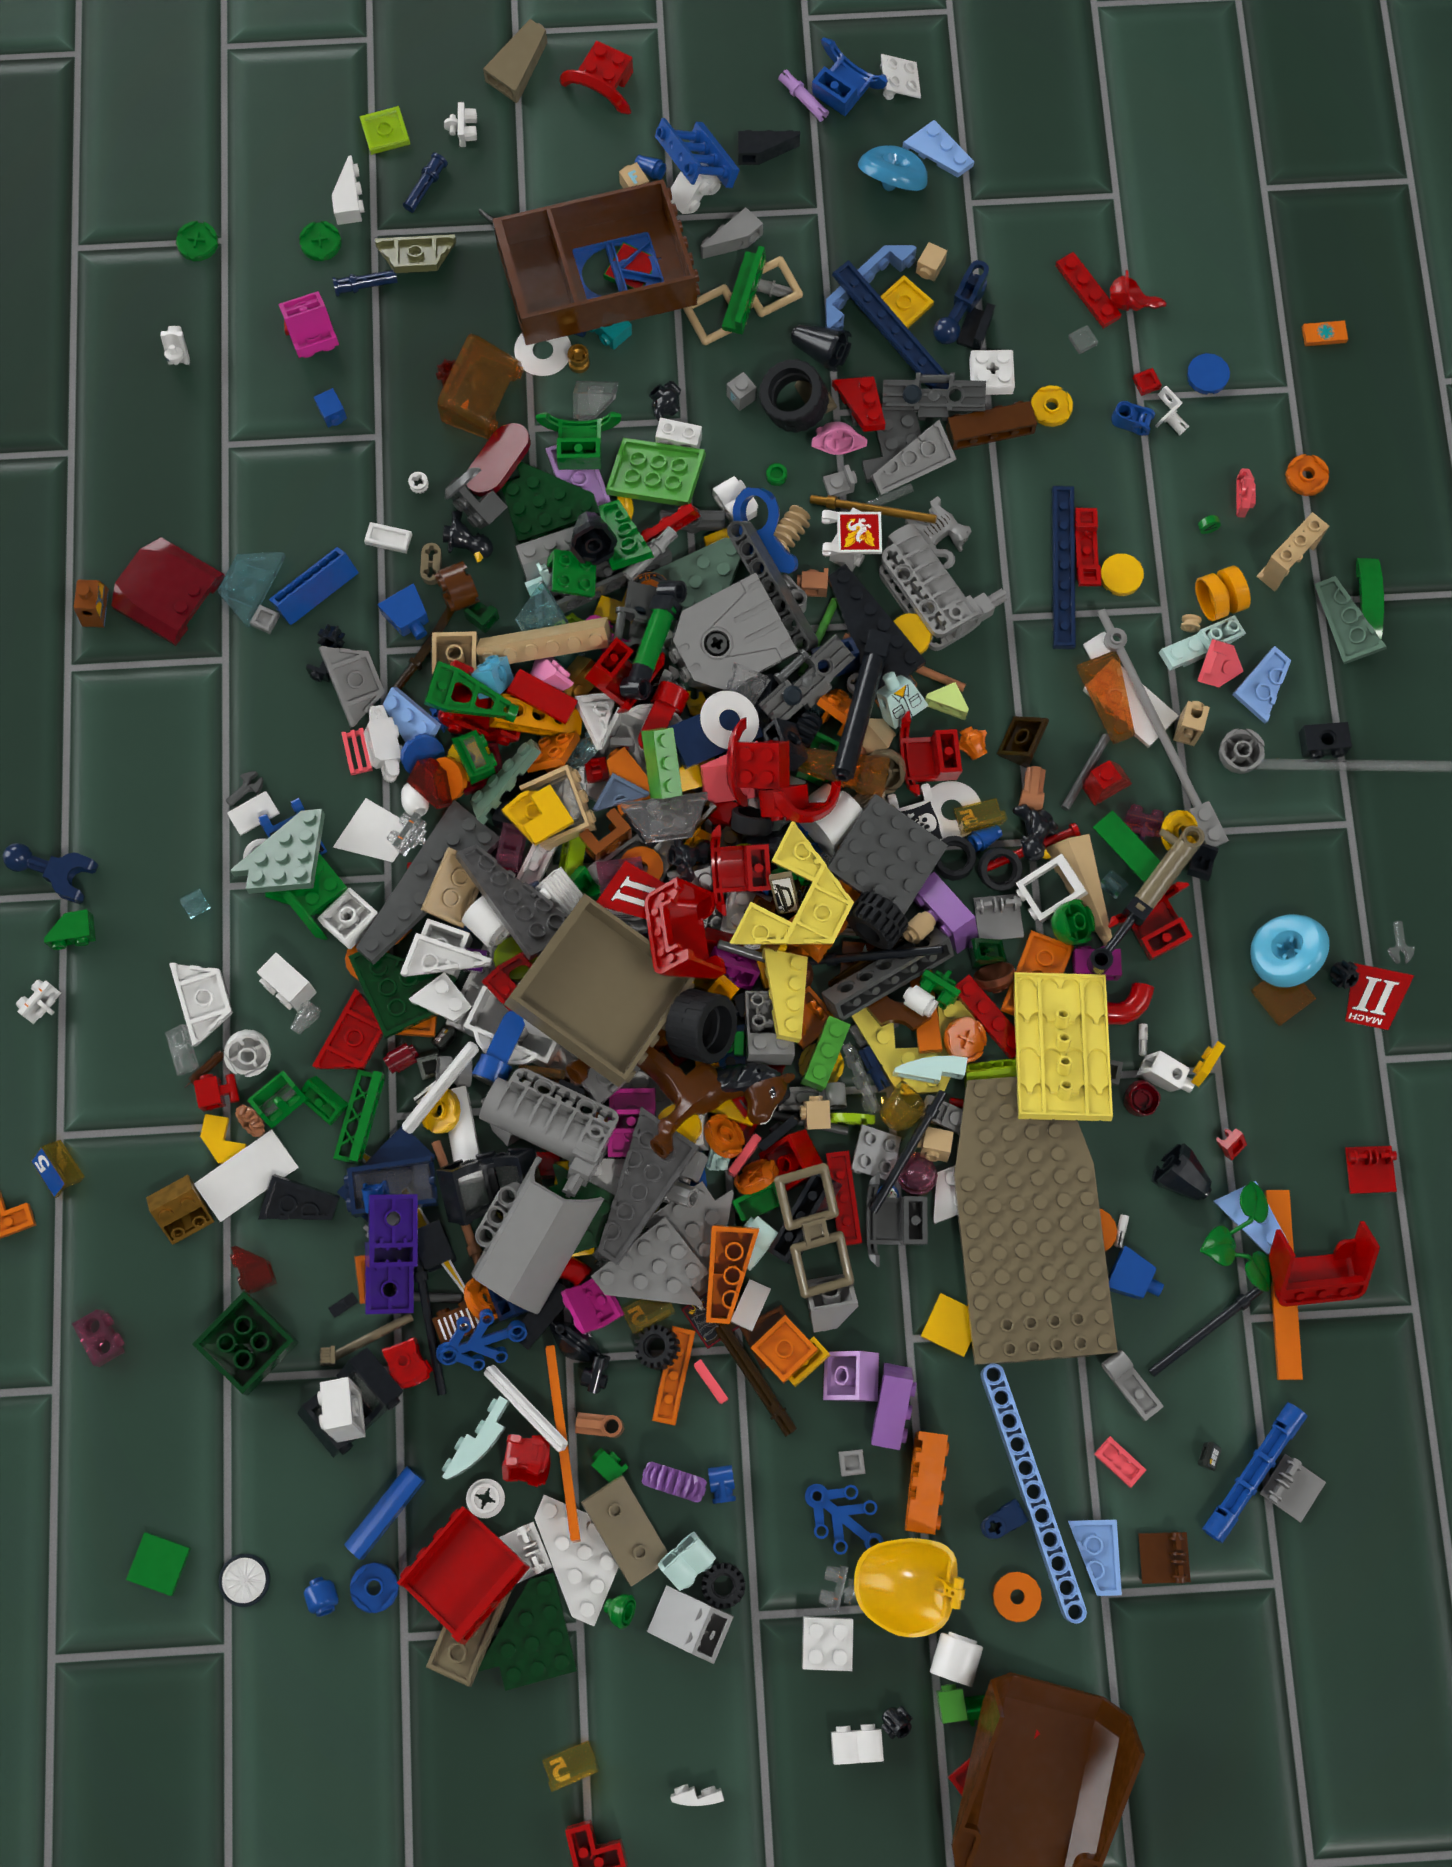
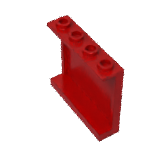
M462 1506L449 1517L450 1521L444 1528L442 1527L437 1530L433 1536L434 1540L429 1546H425L419 1551L416 1556L417 1560L401 1572V1578L397 1584L404 1587L452 1634L451 1636L458 1643L465 1645L528 1571L530 1566L477 1516Z

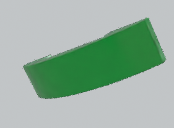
M1357 558L1356 577L1359 580L1360 611L1376 631L1379 638L1382 639L1384 586L1379 559Z

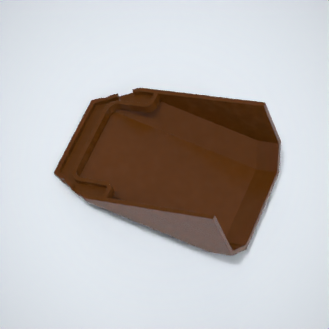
M1010 1672L991 1679L982 1702L951 1844L955 1867H1102L1145 1757V1752L1132 1716L1103 1696ZM1036 1730H1038L1040 1735L1034 1739Z

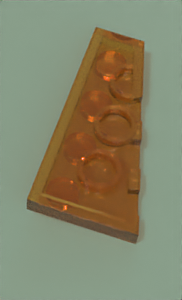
M1111 651L1078 664L1076 667L1112 743L1116 744L1133 737L1135 731L1117 652Z
M805 748L808 759L798 768L799 772L824 781L826 779L832 782L840 781L832 773L837 755L836 751ZM860 754L854 778L848 781H841V787L852 788L862 795L868 794L873 796L877 794L883 799L891 763L890 758Z

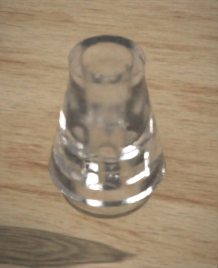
M307 1000L304 1004H301L290 1028L301 1035L304 1030L320 1018L319 1014L322 1010Z

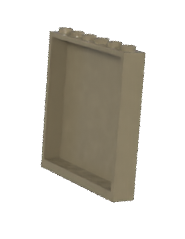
M584 893L504 1005L617 1087H620L624 1082L629 1083L636 1074V1071L633 1069L637 1064L641 1066L648 1056L645 1051L649 1046L653 1048L660 1038L657 1035L660 1029L665 1030L666 1018L674 1000L683 991L695 987V984L692 983L695 978L663 976L656 973L653 968L650 941Z

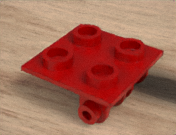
M1392 1146L1345 1147L1350 1194L1397 1192L1393 1160H1397V1153L1392 1151Z

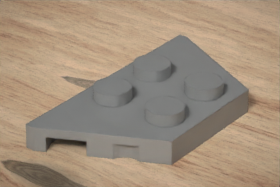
M321 646L319 651L350 728L354 727L369 711L370 706H373L385 693L369 651Z

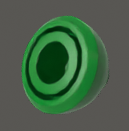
M622 1594L614 1599H607L604 1605V1612L608 1614L612 1624L619 1629H624L631 1623L636 1610L634 1596Z

